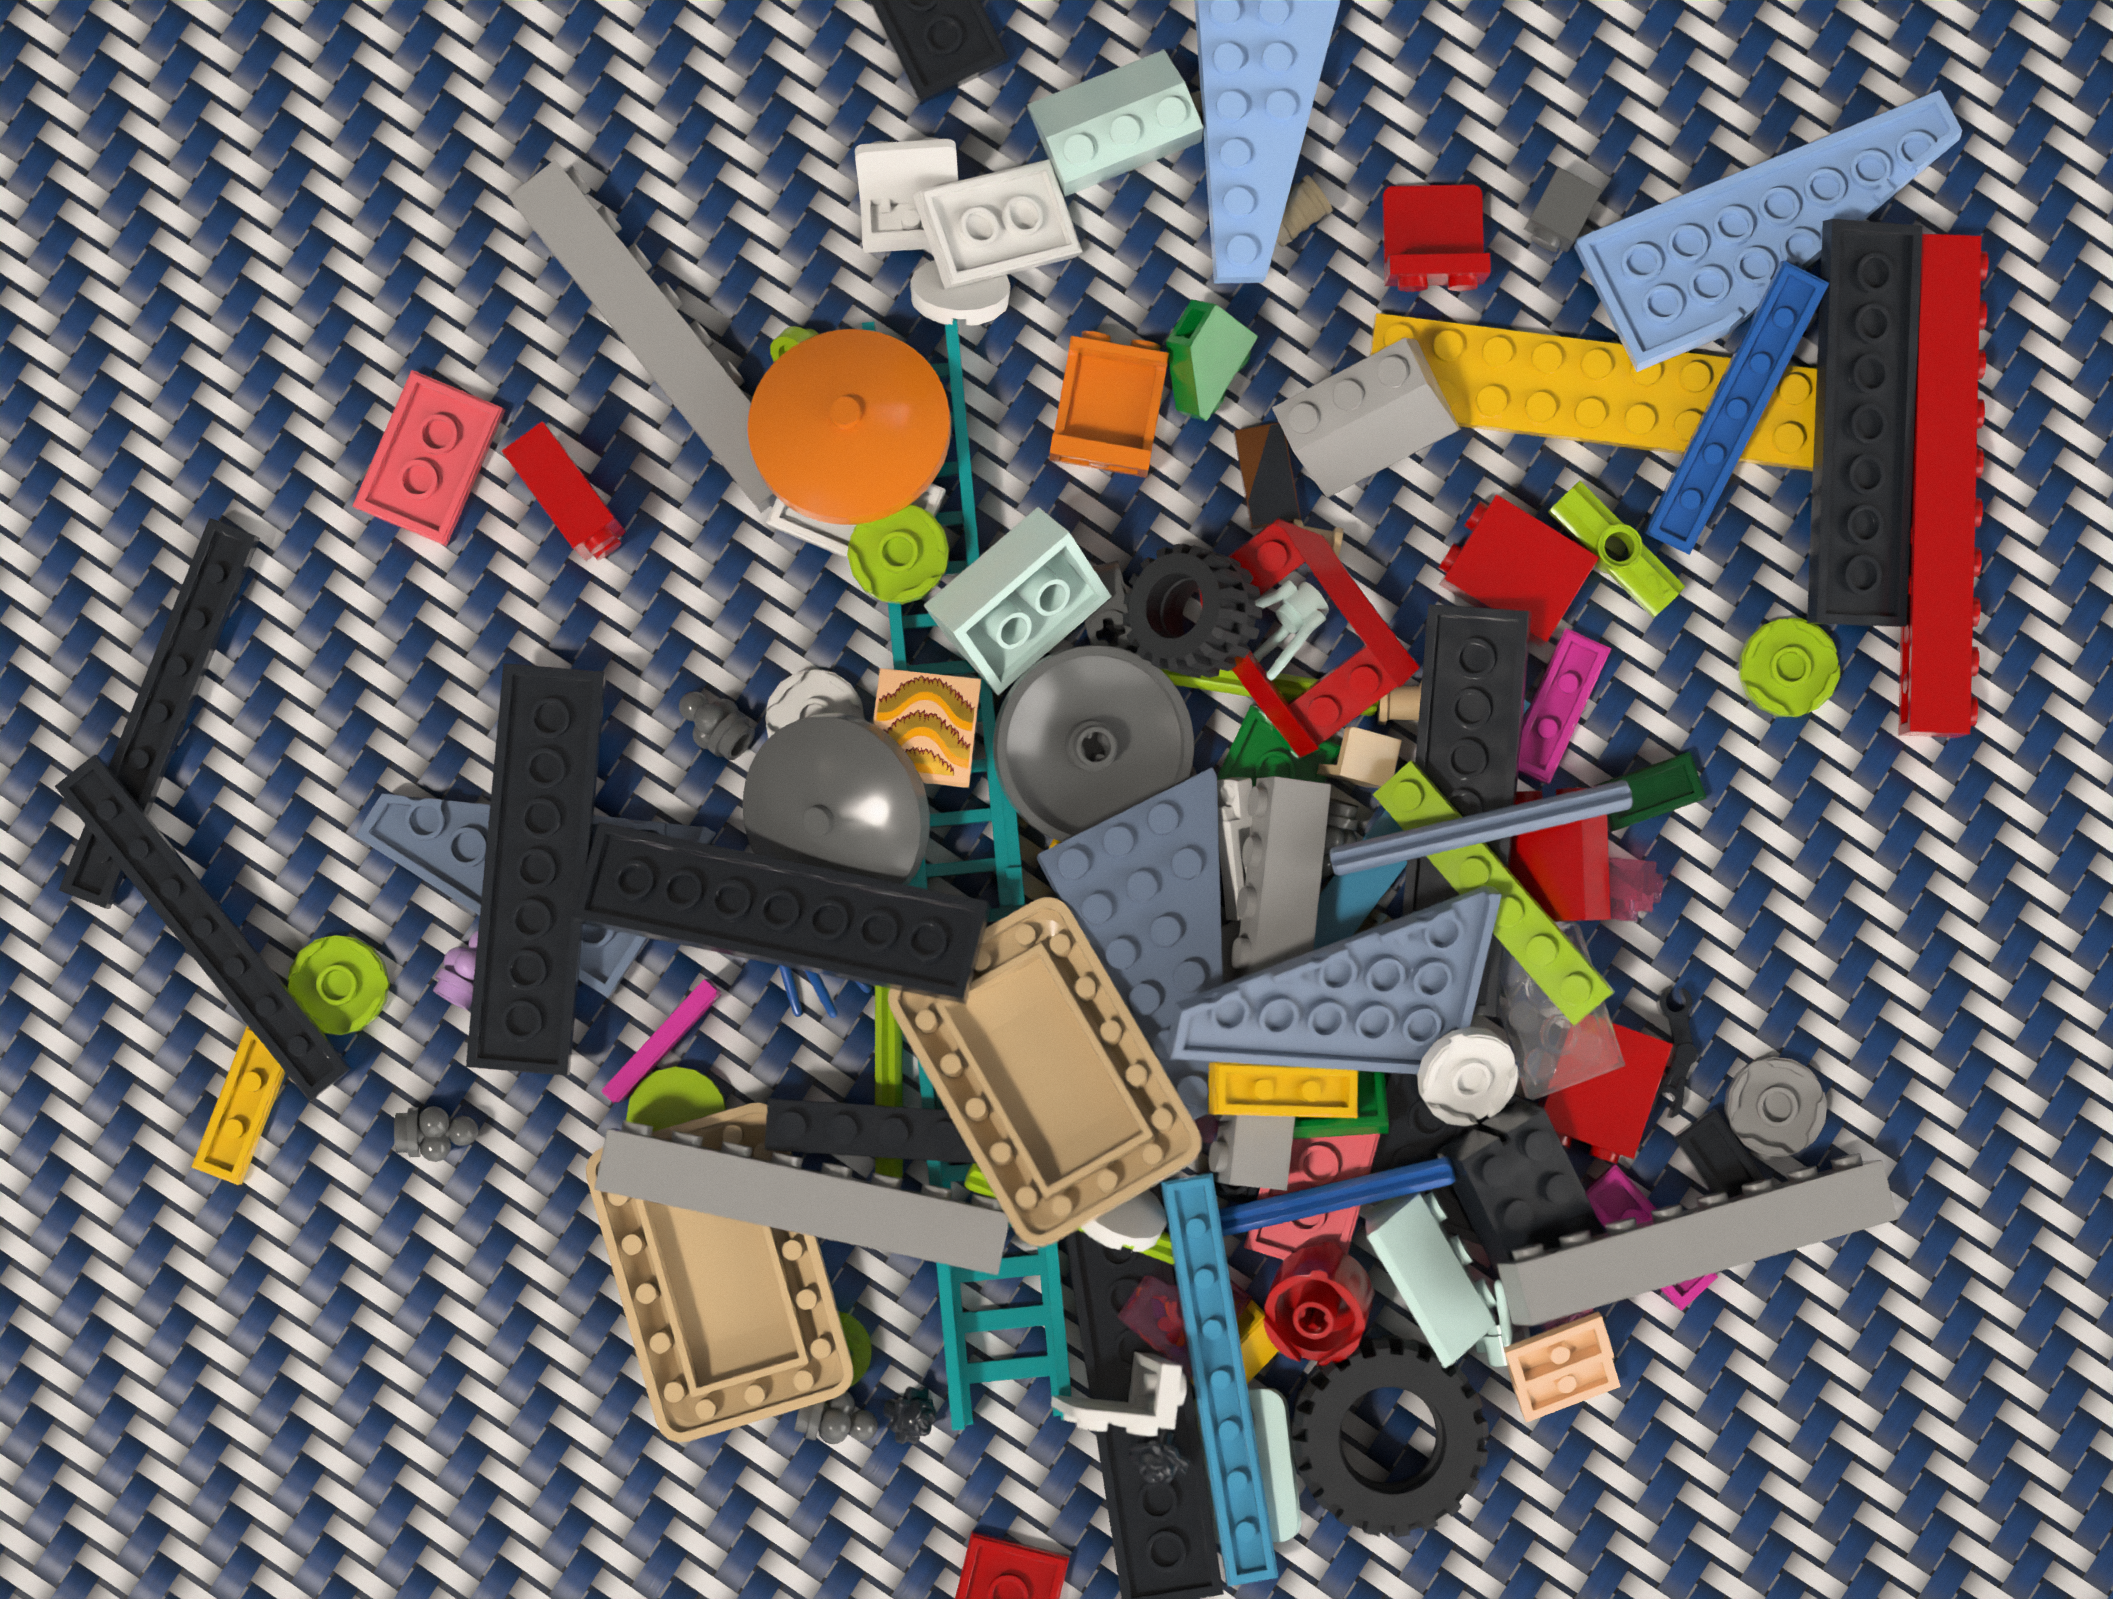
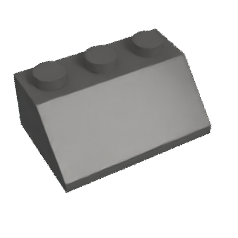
M1403 338L1272 407L1294 454L1327 498L1461 430L1418 341L1410 338Z

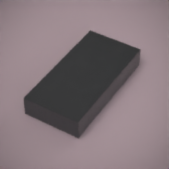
M1711 1108L1672 1136L1674 1142L1711 1194L1726 1191L1728 1198L1743 1194L1742 1185L1765 1179L1714 1108Z

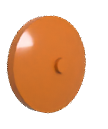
M843 329L822 333L800 342L781 355L771 365L758 384L748 415L749 446L756 467L767 487L779 500L794 511L808 518L830 524L852 525L873 522L895 514L910 505L935 480L947 456L951 438V416L944 387L932 366L921 354L903 341L880 332L862 329Z

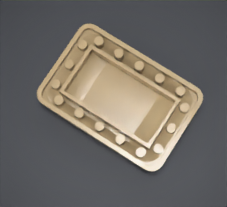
M1051 897L1034 900L985 929L966 1004L895 989L889 990L888 1003L892 1014L1014 1230L1023 1242L1037 1247L1053 1244L1185 1168L1197 1158L1201 1150V1136L1196 1124L1079 924L1064 902Z
M761 1102L749 1103L658 1130L651 1134V1136L670 1140L673 1131L694 1134L703 1137L701 1146L721 1150L723 1141L753 1147L751 1157L770 1161L773 1152L793 1155L789 1151L764 1150L767 1104ZM603 1147L592 1154L586 1166V1179L654 1418L661 1434L671 1441L678 1443L689 1442L834 1399L844 1394L852 1383L854 1376L853 1364L816 1236L594 1190Z

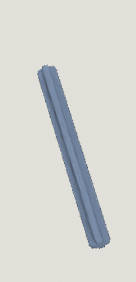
M1622 780L1333 847L1330 850L1331 864L1334 873L1341 876L1618 812L1631 807L1632 794L1628 783Z

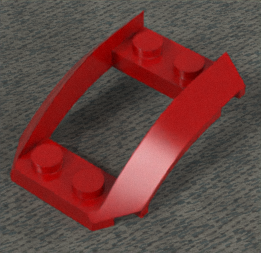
M1277 518L1227 556L1240 562L1241 568L1249 570L1254 577L1250 584L1259 588L1260 595L1264 594L1306 562L1335 605L1365 643L1363 647L1290 702L1275 683L1267 678L1266 671L1251 651H1249L1245 658L1238 656L1235 658L1237 666L1232 670L1299 758L1319 749L1321 743L1397 686L1400 688L1420 668L1419 664L1409 655L1395 637L1394 632L1351 577L1323 534L1314 533L1298 527L1294 523ZM1200 591V601H1201V610H1202L1203 601H1202V594H1201V591Z

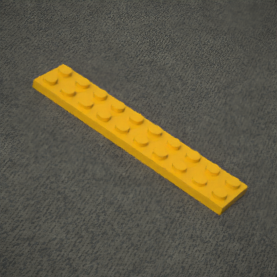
M1376 313L1374 317L1370 350L1371 356L1403 338L1417 340L1460 427L1681 455L1731 358L1685 352L1636 372L1623 344ZM1787 365L1738 462L1813 471L1817 369Z

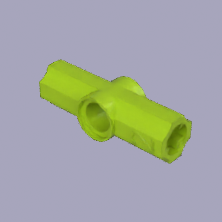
M1581 481L1577 482L1548 511L1583 548L1599 557L1595 564L1596 568L1603 573L1609 574L1652 618L1656 617L1686 587L1642 543L1638 532L1631 526L1623 524ZM1615 537L1624 541L1628 549L1625 561L1618 562L1608 557L1605 552L1607 538Z

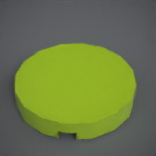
M908 505L886 518L856 524L850 536L847 557L853 577L866 593L882 602L906 604L924 598L937 588L947 571L949 548L944 529L934 516L921 507Z
M1802 618L1778 619L1762 625L1746 640L1739 656V679L1746 696L1760 710L1776 717H1798L1818 709L1832 696L1840 678V665H1838V657L1836 655L1837 650L1833 640L1818 625L1807 623Z
M340 935L316 939L302 949L289 968L287 980L289 981L288 990L321 1031L335 1035L361 1031L376 1020L387 1003L390 986L386 964L376 950L358 938Z
M676 1066L655 1071L639 1083L629 1099L626 1121L653 1126L652 1132L726 1111L727 1107L724 1095L710 1078L696 1069Z

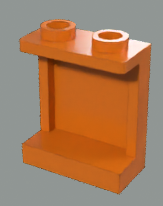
M1082 331L1081 337L1071 336L1049 461L1147 478L1169 353L1161 352L1159 344L1145 340H1131L1130 346L1111 343V336L1095 331Z

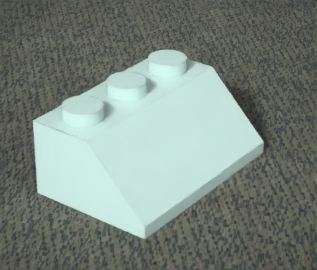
M1165 50L1027 104L1048 159L1051 160L1064 197L1198 144L1202 140L1204 129L1185 81Z
M1037 507L923 606L947 639L990 688L999 695L1112 596L1071 534L1042 509Z
M1420 1191L1386 1199L1365 1211L1367 1237L1445 1368L1453 1364L1496 1325L1492 1310L1493 1307L1497 1306L1496 1297L1484 1278L1475 1281L1467 1267L1469 1263L1473 1262V1259L1461 1237L1456 1235L1450 1238L1444 1228L1442 1221L1448 1217L1433 1191L1427 1195Z

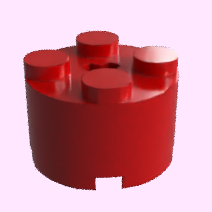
M1323 1242L1318 1246L1303 1248L1292 1253L1279 1266L1265 1301L1264 1328L1268 1338L1282 1354L1298 1362L1303 1358L1318 1361L1316 1365H1327L1331 1361L1335 1364L1346 1359L1358 1347L1372 1309L1375 1291L1370 1277L1357 1260L1343 1252L1338 1245L1331 1242Z

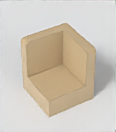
M1346 727L1337 765L1319 764L1317 774L1363 787L1380 788L1394 776L1402 740L1357 727Z

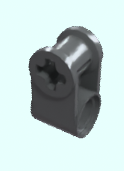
M1117 560L1093 566L1092 568L1112 597L1084 620L1090 645L1109 646L1106 640L1098 641L1097 638L1105 635V626L1114 625L1116 632L1125 631L1126 633L1118 637L1119 645L1115 647L1131 651L1133 645H1130L1126 636L1131 631V627L1123 625V614L1128 613V607L1123 604L1126 589L1119 562Z

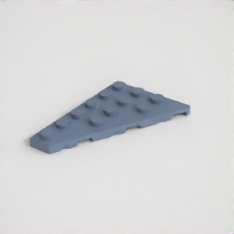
M1213 768L1039 853L1036 857L1056 897L1070 909L1193 1121L1208 1114L1209 1062L1215 1061L1171 1059L1166 1051L1175 1003L1223 985L1217 775Z
M382 793L355 836L480 916L490 804ZM594 815L591 848L599 822L709 844L716 833L702 826ZM583 924L579 980L607 998H610L648 938Z
M1483 886L1176 1002L1166 1051L1171 1059L1418 1074L1423 1056L1435 1041L1451 1031L1470 1027L1502 894L1495 887Z

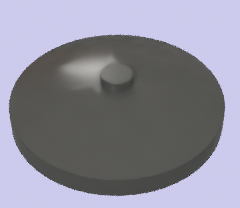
M1083 645L1063 649L1046 656L1026 670L1012 686L1002 703L997 716L993 737L995 770L1001 788L1009 803L1034 829L1060 842L1188 780L1194 756V735L1190 715L1182 696L1172 681L1158 667L1151 665L1150 661L1143 660L1139 655L1128 650L1102 645Z
M839 713L817 714L797 720L779 729L769 737L755 755L746 777L743 791V819L753 854L905 885L911 882L921 866L926 853L930 831V813L925 788L916 767L907 753L889 734L876 725L855 716Z

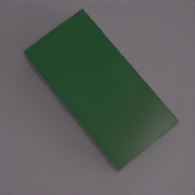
M1691 752L1593 785L1596 787L1623 780L1630 787L1632 794L1631 807L1607 814V824L1610 832L1707 799Z

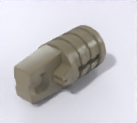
M1308 174L1302 177L1299 183H1295L1290 188L1276 243L1281 247L1298 237L1300 232L1307 230L1311 224L1319 221L1323 215H1328L1333 211L1322 190Z

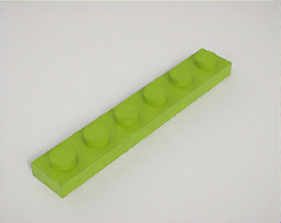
M1409 761L1373 793V796L1404 831L1462 818L1459 812L1414 761ZM1485 842L1426 856L1459 895L1483 886L1495 887L1502 894L1493 934L1573 1026L1577 1025L1615 992Z

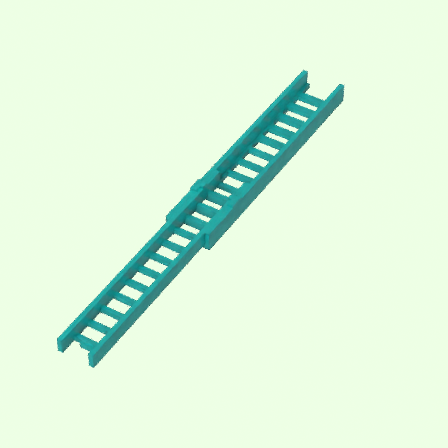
M953 318L952 324H945L948 363L932 364L931 366L939 378L950 377L953 412H950L951 427L955 426L958 458L956 462L943 463L936 478L959 476L962 511L936 513L935 519L941 527L964 525L967 560L948 562L947 571L944 576L961 574L980 557L958 322L955 318ZM862 323V330L876 332L875 323ZM888 603L894 670L938 675L977 673L967 660L907 666L904 630L939 626L930 614L903 616L902 604ZM978 674V679H981V709H978L976 723H983L986 758L972 760L971 773L987 772L990 808L930 814V828L992 822L995 858L926 865L924 856L921 866L908 885L928 889L927 878L997 872L1000 908L990 909L987 921L997 922L1024 907L1025 897L1017 812L1009 803L1001 788L994 765L993 737L995 713L993 692L990 686ZM918 1060L922 1108L944 1109L942 1100ZM927 1160L929 1184L951 1189V1182L965 1181L973 1163L949 1165V1162ZM1057 1241L1044 1247H1037L1038 1254L1002 1257L998 1275L936 1262L952 1431L963 1430L965 1425L973 1424L970 1384L1050 1376L1051 1396L1072 1397ZM1040 1275L1043 1301L1041 1305L963 1312L960 1285L962 1282ZM1045 1326L1048 1355L968 1362L965 1333ZM1053 1407V1417L1061 1416V1420H1064V1413Z

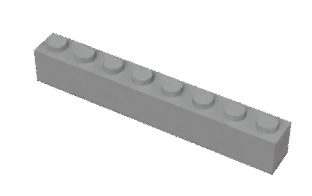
M556 160L552 161L508 196L509 199L754 506L762 513L776 501L777 497L762 479L749 446L748 415L751 402L739 389L745 383V380L727 358L720 364L708 350L714 342L697 320L688 325L677 310L683 306V303L666 282L657 287L646 272L653 266L637 245L633 243L628 248L624 246L615 234L622 228L604 205L596 210L584 195L591 191V189L576 169L572 166L565 172Z
M1282 777L1257 778L1256 786L1250 791L1248 813L1252 816L1251 834L1245 840L1242 851L1243 865L1247 867L1245 887L1241 888L1237 898V914L1241 917L1239 938L1235 939L1231 951V963L1236 968L1234 981L1313 951L1331 784ZM1215 1114V1118L1219 1120L1217 1141L1212 1143L1209 1151V1168L1213 1171V1180L1230 1185L1287 1190L1295 1117Z
M623 1120L621 1129H607L594 1190L995 1275L999 1273L1010 1221L1004 1210L1001 1209L1002 1207L997 1199L973 1194L971 1203L951 1199L952 1189L930 1184H923L921 1192L902 1189L903 1179L877 1173L872 1174L871 1182L851 1178L852 1168L823 1162L821 1171L801 1167L803 1158L778 1152L772 1153L771 1161L751 1157L753 1147L723 1141L721 1150L701 1146L703 1137L684 1132L673 1131L671 1140L651 1136L653 1126Z
M1860 1153L1850 1154L1832 1159L1833 1169L1819 1173L1816 1166H1809L1787 1172L1788 1181L1773 1185L1771 1178L1744 1184L1741 1186L1743 1194L1728 1198L1726 1191L1696 1198L1698 1207L1683 1211L1681 1204L1651 1211L1653 1220L1640 1224L1636 1223L1635 1217H1630L1605 1224L1607 1233L1594 1237L1590 1236L1589 1230L1567 1234L1559 1237L1561 1246L1545 1251L1542 1243L1515 1249L1512 1251L1513 1260L1497 1264L1512 1324L1536 1325L1897 1220L1882 1160L1862 1161Z

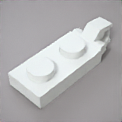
M1230 777L1217 780L1219 854L1227 920H1241V917L1237 914V898L1241 888L1245 887L1247 867L1243 865L1242 851L1245 840L1251 834L1252 816L1248 813V798L1252 789L1251 778Z

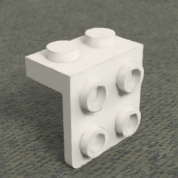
M925 138L918 141L902 142L875 141L870 144L857 146L855 148V161L860 194L863 252L931 249L913 195L918 190L958 181L955 142L951 139Z
M1134 1352L1128 1402L1053 1395L1051 1406L1064 1413V1420L1076 1422V1427L1107 1431L1109 1422L1116 1426L1126 1427V1432L1157 1436L1158 1427L1175 1429L1177 1405L1181 1406L1186 1396L1185 1375L1181 1374L1182 1366L1156 1354Z

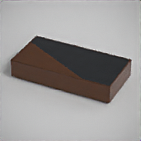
M1280 423L1234 430L1233 435L1251 530L1265 528L1277 518L1293 523L1294 519L1301 520L1287 440Z

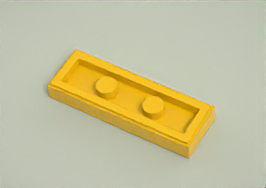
M246 1026L191 1166L194 1169L236 1185L243 1183L286 1073L249 1026Z
M1209 1062L1208 1114L1357 1118L1358 1070Z

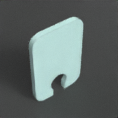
M1274 1388L1248 1389L1250 1406L1255 1415L1254 1431L1272 1541L1284 1542L1297 1535L1301 1528V1511L1289 1407L1286 1398ZM1195 1399L1194 1408L1212 1516L1215 1542L1217 1544H1220L1200 1427L1197 1402Z

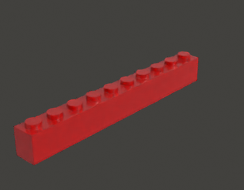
M1922 234L1907 627H1901L1898 736L1959 738L1969 735L1971 726H1975L1978 719V700L1976 696H1971L1972 676L1975 677L1978 673L1980 661L1978 647L1972 646L1973 627L1978 626L1981 613L1979 597H1973L1974 577L1979 576L1982 565L1981 549L1975 547V528L1980 527L1983 516L1982 499L1976 498V478L1982 476L1984 467L1982 448H1977V429L1982 428L1985 418L1984 400L1978 399V379H1983L1986 370V353L1984 349H1979V330H1984L1987 321V303L1985 300H1980V282L1985 281L1988 272V254L1986 251H1981L1982 236Z

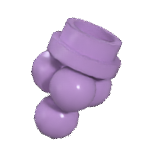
M478 931L471 935L468 943L469 949L455 947L446 953L443 960L445 969L440 968L435 978L439 981L433 989L436 994L467 1011L472 1004Z

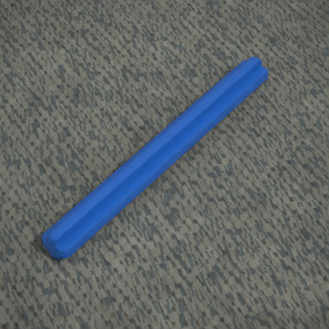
M1442 1157L1218 1209L1223 1237L1450 1185L1456 1181L1454 1166L1448 1157ZM1166 1223V1230H1167V1233H1169V1231H1168V1225H1167V1223Z

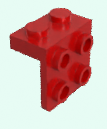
M1390 186L1384 191L1382 196L1384 286H1398V290L1403 292L1424 291L1430 285H1448V289L1452 291H1468L1477 289L1478 285L1485 283L1491 273L1490 253H1484L1482 191L1478 186Z

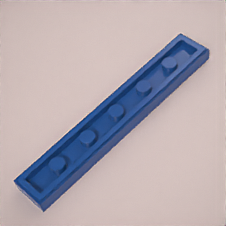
M1786 261L1780 262L1643 530L1645 534L1690 555L1829 285L1828 282Z

